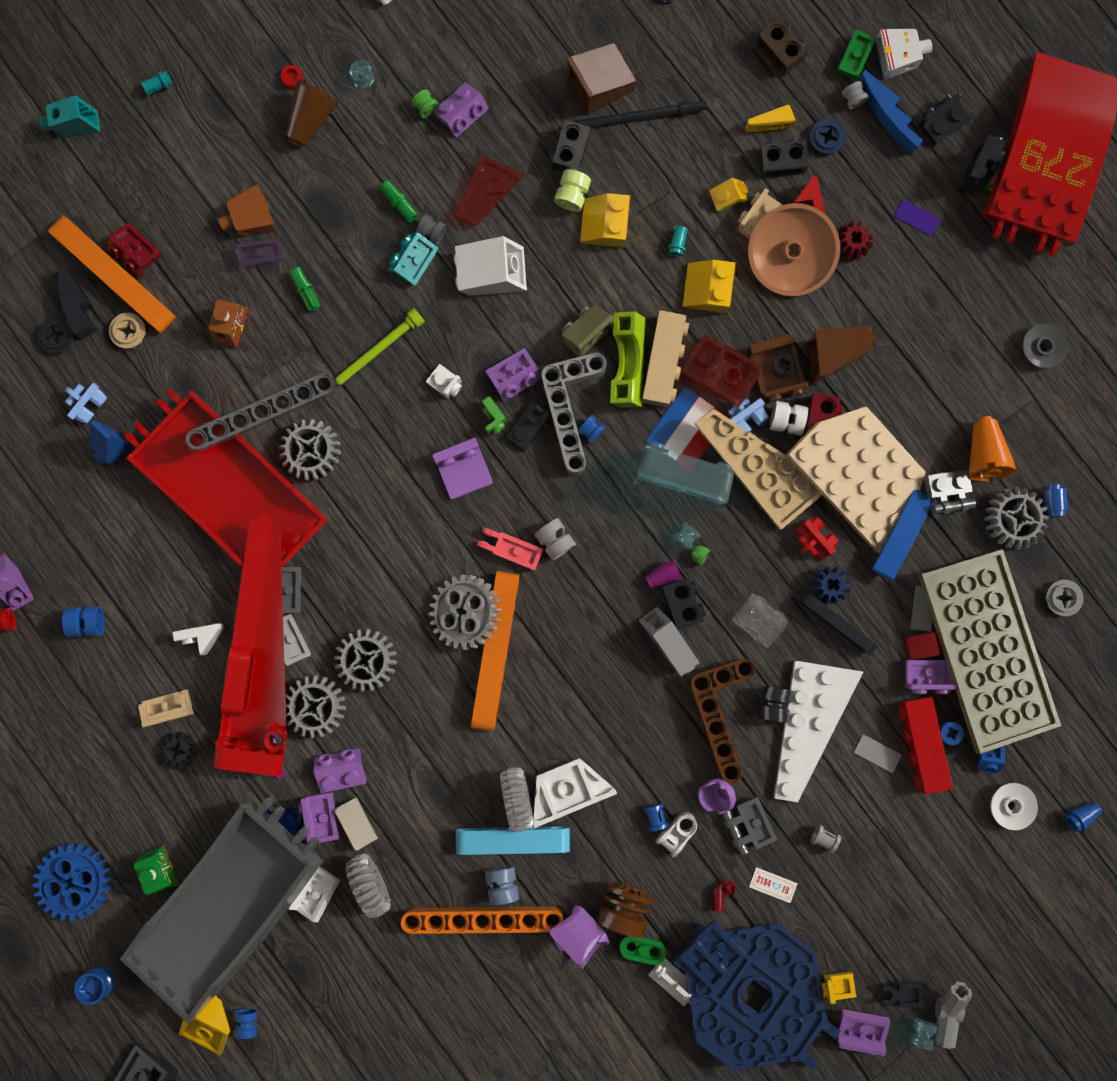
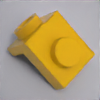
M731 178L709 190L715 207L720 212L739 201H748L746 185L743 181Z
M851 971L823 975L824 983H821L823 998H827L830 1004H836L835 1000L856 997L854 978Z

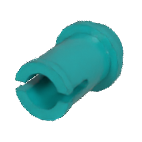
M161 71L159 75L141 82L148 96L165 87L169 89V86L173 84L168 73H162Z
M675 226L668 250L670 255L681 257L686 251L684 245L688 229L683 226Z

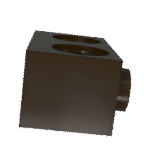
M780 18L760 32L755 43L783 77L802 63L808 52L805 43L801 39H797L792 33L791 27L786 22L783 23ZM776 35L780 37V40H774L771 36ZM786 52H792L795 56L789 57Z

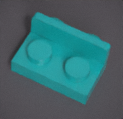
M418 232L411 233L410 235L407 234L400 244L403 247L399 253H395L389 261L391 266L388 269L389 272L396 273L412 286H416L439 249Z

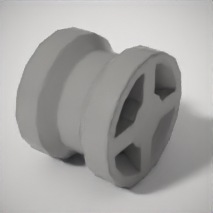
M862 81L847 86L841 92L843 97L848 100L847 106L849 109H855L869 100L868 94L863 91L864 85Z

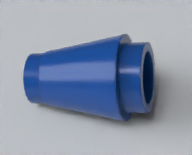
M1093 801L1069 811L1065 821L1074 832H1083L1102 813V810Z

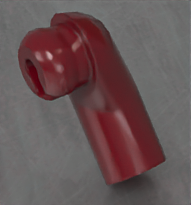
M728 879L723 880L713 888L712 911L723 912L724 898L736 892L737 886L734 882Z

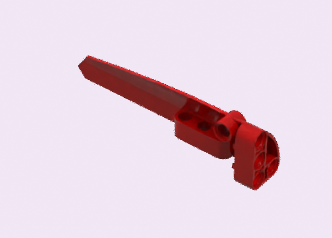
M261 514L249 522L233 640L228 656L221 704V727L219 738L215 745L213 767L223 770L278 776L282 773L287 740L281 531L264 514ZM278 734L281 736L282 741L274 743L270 740V735Z

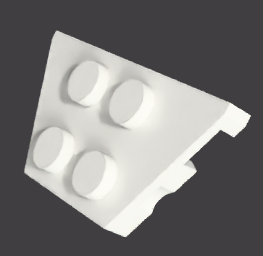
M580 758L537 775L533 826L536 828L616 795L617 792Z

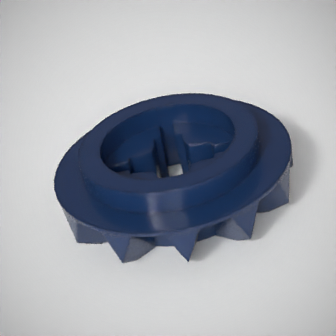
M833 119L818 121L810 131V141L813 149H817L820 154L831 155L838 152L846 140L843 126ZM831 130L830 138L833 140H829L828 143L824 144V137L821 135L825 136Z

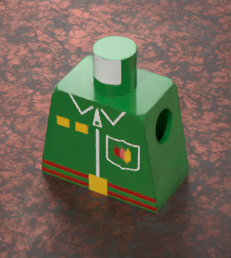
M164 844L142 853L134 862V868L145 895H159L180 886Z

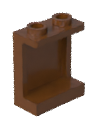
M794 333L752 344L747 349L763 401L769 400V403L779 401L783 395L790 394L791 397L803 394L804 390L809 386L808 381L804 380L794 346L796 343ZM780 355H788L794 361V369L785 377L777 376L772 368L773 362ZM781 360L778 368H783L784 371H787L786 368L789 364L783 363Z

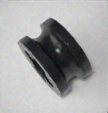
M788 355L778 356L772 365L774 373L780 377L789 375L794 369L793 359ZM781 360L783 363L789 364L786 368L787 371H784L783 368H778Z

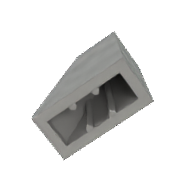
M658 607L639 620L680 676L691 672L700 663L672 621Z

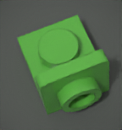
M489 396L482 401L485 406L482 411L489 420L494 418V421L486 426L485 430L488 434L492 432L496 434L505 427L504 423L507 420Z

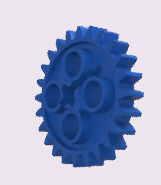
M74 843L68 844L67 848L65 845L58 847V851L53 849L49 851L50 856L47 855L42 858L45 864L41 863L36 866L41 872L33 875V877L39 879V882L32 884V887L39 888V891L34 896L42 897L38 905L44 903L47 905L44 912L53 910L52 918L61 914V921L66 920L68 916L71 922L76 920L77 916L82 920L86 918V913L89 916L94 914V908L99 909L102 907L100 901L108 898L103 892L111 890V887L105 885L106 882L112 880L111 877L105 876V873L110 871V868L102 867L106 859L98 860L100 852L91 854L93 847H88L84 851V844H79L76 848ZM65 861H68L71 865L70 872L64 868ZM85 871L91 874V882L84 878ZM54 882L58 883L60 886L59 893H57L53 889ZM74 893H78L80 895V903L75 902L73 897Z

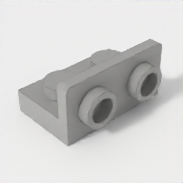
M291 614L283 617L285 669L311 655Z

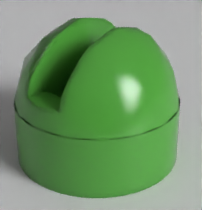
M704 546L694 547L691 552L693 561L701 566L711 550Z

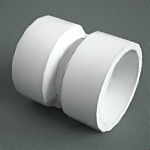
M775 401L769 429L779 432L787 429L789 434L802 436L807 421L808 407L796 404L790 407L789 403ZM793 414L792 423L789 424V415Z

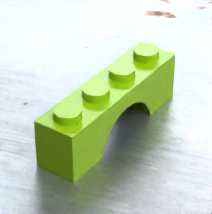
M636 311L614 313L613 336L619 350V368L616 377L611 380L610 403L620 408L642 407L645 317Z

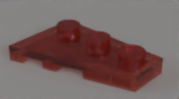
M482 156L457 210L456 219L477 227L522 179L524 173Z

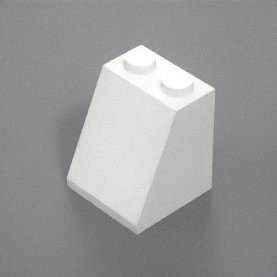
M504 236L455 246L454 262L457 267L456 286L458 291L467 295L527 291L523 246Z

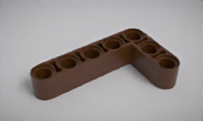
M738 659L696 673L689 680V687L718 773L724 781L730 784L736 783L741 779L742 769L715 690L752 678L756 672V666L749 659ZM743 662L747 663L750 668L749 673L744 676L738 670L739 665ZM720 670H725L728 674V678L724 683H720L716 677ZM698 677H703L706 680V686L702 690L696 689L694 684ZM706 699L712 700L714 704L713 709L709 712H705L702 709V703ZM714 721H718L721 725V730L717 734H712L709 729L710 724ZM724 743L727 744L728 753L724 756H719L717 753L718 746ZM728 766H734L736 769V774L732 778H726L724 772Z

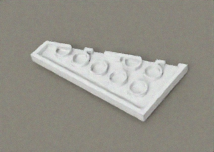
M793 661L789 690L793 691L791 703L787 705V708L790 710L789 723H784L773 798L793 802L799 801L863 674L862 671Z

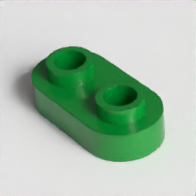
M625 935L620 941V952L626 959L658 965L666 957L665 946L659 940L648 937L635 938ZM633 942L635 943V948L630 950L627 948V944ZM653 947L658 949V953L655 955L650 954V949Z

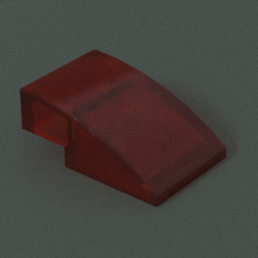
M704 334L682 368L680 376L705 391L740 407L764 368L727 344L722 345Z

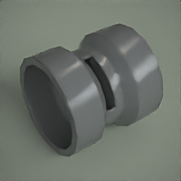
M426 214L421 219L417 232L423 237L429 238L430 242L438 245L445 234L447 225L442 222H434L433 218Z

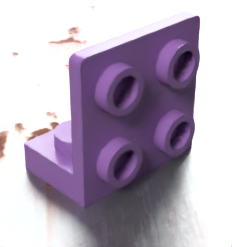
M476 438L432 454L452 500L493 484Z

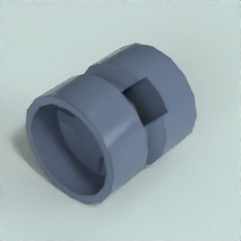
M514 865L498 866L484 871L486 884L491 887L488 890L490 905L508 904L519 900L518 887L513 884L516 880Z

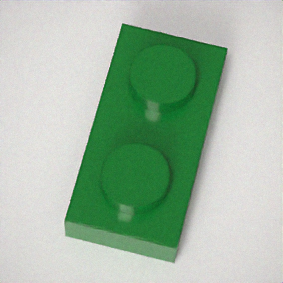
M856 29L837 73L857 81L876 38Z

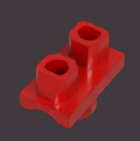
M818 517L812 520L808 519L798 526L795 531L801 537L799 541L804 546L799 551L802 554L809 551L813 557L817 555L822 561L836 551L834 548L839 541L831 533L824 537L819 532L824 525Z

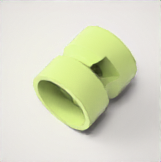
M564 170L560 181L562 187L557 189L554 198L555 204L569 211H581L585 201L583 194L588 192L591 179L579 171Z

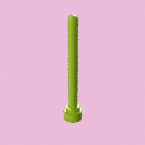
M415 308L407 313L408 316L405 317L406 320L338 375L335 378V383L342 385L411 327L413 329L416 326L420 327L425 321Z

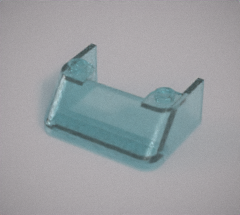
M651 442V445H645L633 484L638 485L639 481L642 480L717 503L715 510L720 511L727 505L734 471L731 470V465L718 462L716 465L664 449L663 444Z

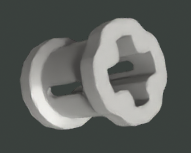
M818 825L812 834L810 843L813 845L818 844L833 854L840 844L841 836L838 834L834 835L825 830L824 826Z

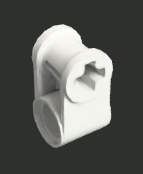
M689 812L678 814L671 824L661 832L655 842L662 844L671 852L670 855L674 858L696 832L697 823L695 817ZM683 819H690L692 821V826L689 829H682L680 827V822Z

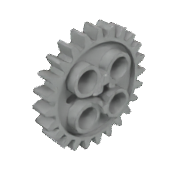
M461 575L460 579L453 576L452 583L444 581L446 588L438 587L441 594L433 595V598L437 601L429 605L435 608L434 612L429 613L430 616L435 617V620L431 621L430 625H437L433 632L441 634L439 640L446 641V646L454 645V649H461L462 647L463 650H469L470 646L471 648H478V643L486 644L484 637L492 638L490 630L498 629L494 625V621H501L499 617H496V613L501 612L502 609L495 606L500 600L493 599L497 592L489 591L491 584H484V579L478 578L476 580V576L472 575L469 577ZM457 594H459L460 600H459V602L456 604V603H455V596H456ZM480 598V606L476 608L475 602ZM452 616H454L455 622L454 625L451 627L450 619ZM475 621V629L471 631V622Z

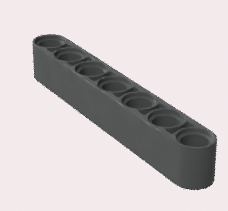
M319 374L192 429L186 435L185 446L192 453L203 452L319 401L332 392L335 386L334 379L329 374ZM319 381L326 382L329 387L328 390L319 389L317 383ZM297 391H306L308 399H300L297 396ZM276 400H285L288 405L287 408L280 409L277 407ZM262 408L266 411L267 416L259 418L255 415L254 410ZM240 417L244 419L246 425L241 428L234 425L233 419ZM213 427H221L224 430V435L216 437L212 434L211 429ZM192 436H199L203 444L198 447L193 446L189 439Z

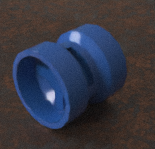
M239 1009L233 1012V1020L236 1022L233 1028V1038L249 1039L257 1036V1027L254 1023L257 1019V1010Z

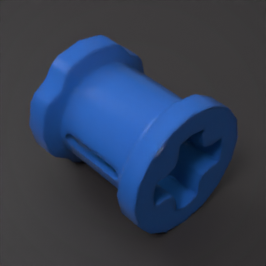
M663 803L643 808L649 820V832L658 831L669 826L663 814Z

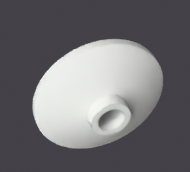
M1008 783L999 787L993 794L991 812L996 822L1002 827L1009 830H1021L1028 827L1035 820L1038 812V803L1034 793L1028 787L1018 783ZM1011 801L1015 804L1012 810L1008 808V804Z

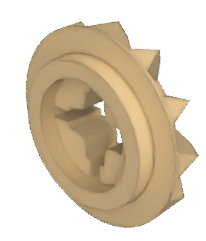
M122 313L112 320L109 327V335L117 346L124 349L135 348V346L142 343L146 335V325L136 314ZM128 326H130L136 333H130L126 338V334L121 330L128 329Z

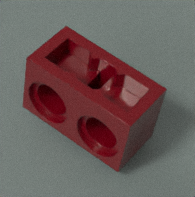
M814 392L809 398L808 416L802 437L817 422L842 414L843 405H840L841 398ZM821 404H827L830 407L829 414L821 411Z

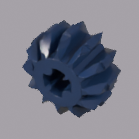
M829 566L824 567V572L821 570L816 572L820 579L812 578V582L818 584V586L811 589L813 592L819 590L820 593L817 594L816 598L819 600L824 596V604H829L830 600L834 605L838 604V598L841 600L846 599L843 592L849 593L851 591L850 588L845 587V584L851 583V580L843 579L847 572L842 571L838 574L839 567L837 566L832 571ZM827 581H834L835 585H833V587H835V589L829 590L827 588V586L829 585L827 584Z

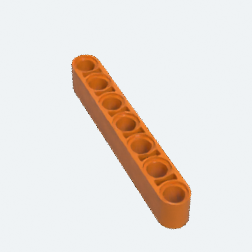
M62 215L47 230L161 334L177 318L67 217Z
M501 571L496 573L493 591L497 593L493 599L500 600L495 606L502 609L501 612L496 613V617H499L501 621H494V625L498 629L490 630L493 637L485 638L486 644H484L471 728L492 732L495 730L519 584V574Z
M554 906L410 908L401 919V927L409 934L550 932L552 928L563 922V913ZM507 914L511 916L512 923L509 925L502 924L500 921L502 915ZM527 914H532L536 921L529 925L523 921V917ZM556 914L559 917L558 923H548L546 920L547 916ZM433 915L439 916L442 919V924L438 926L433 925L430 922V917ZM461 915L465 918L466 922L463 925H457L454 923L453 917ZM408 916H415L419 923L416 926L409 925L407 922ZM477 916H487L489 919L488 924L480 925L476 920Z

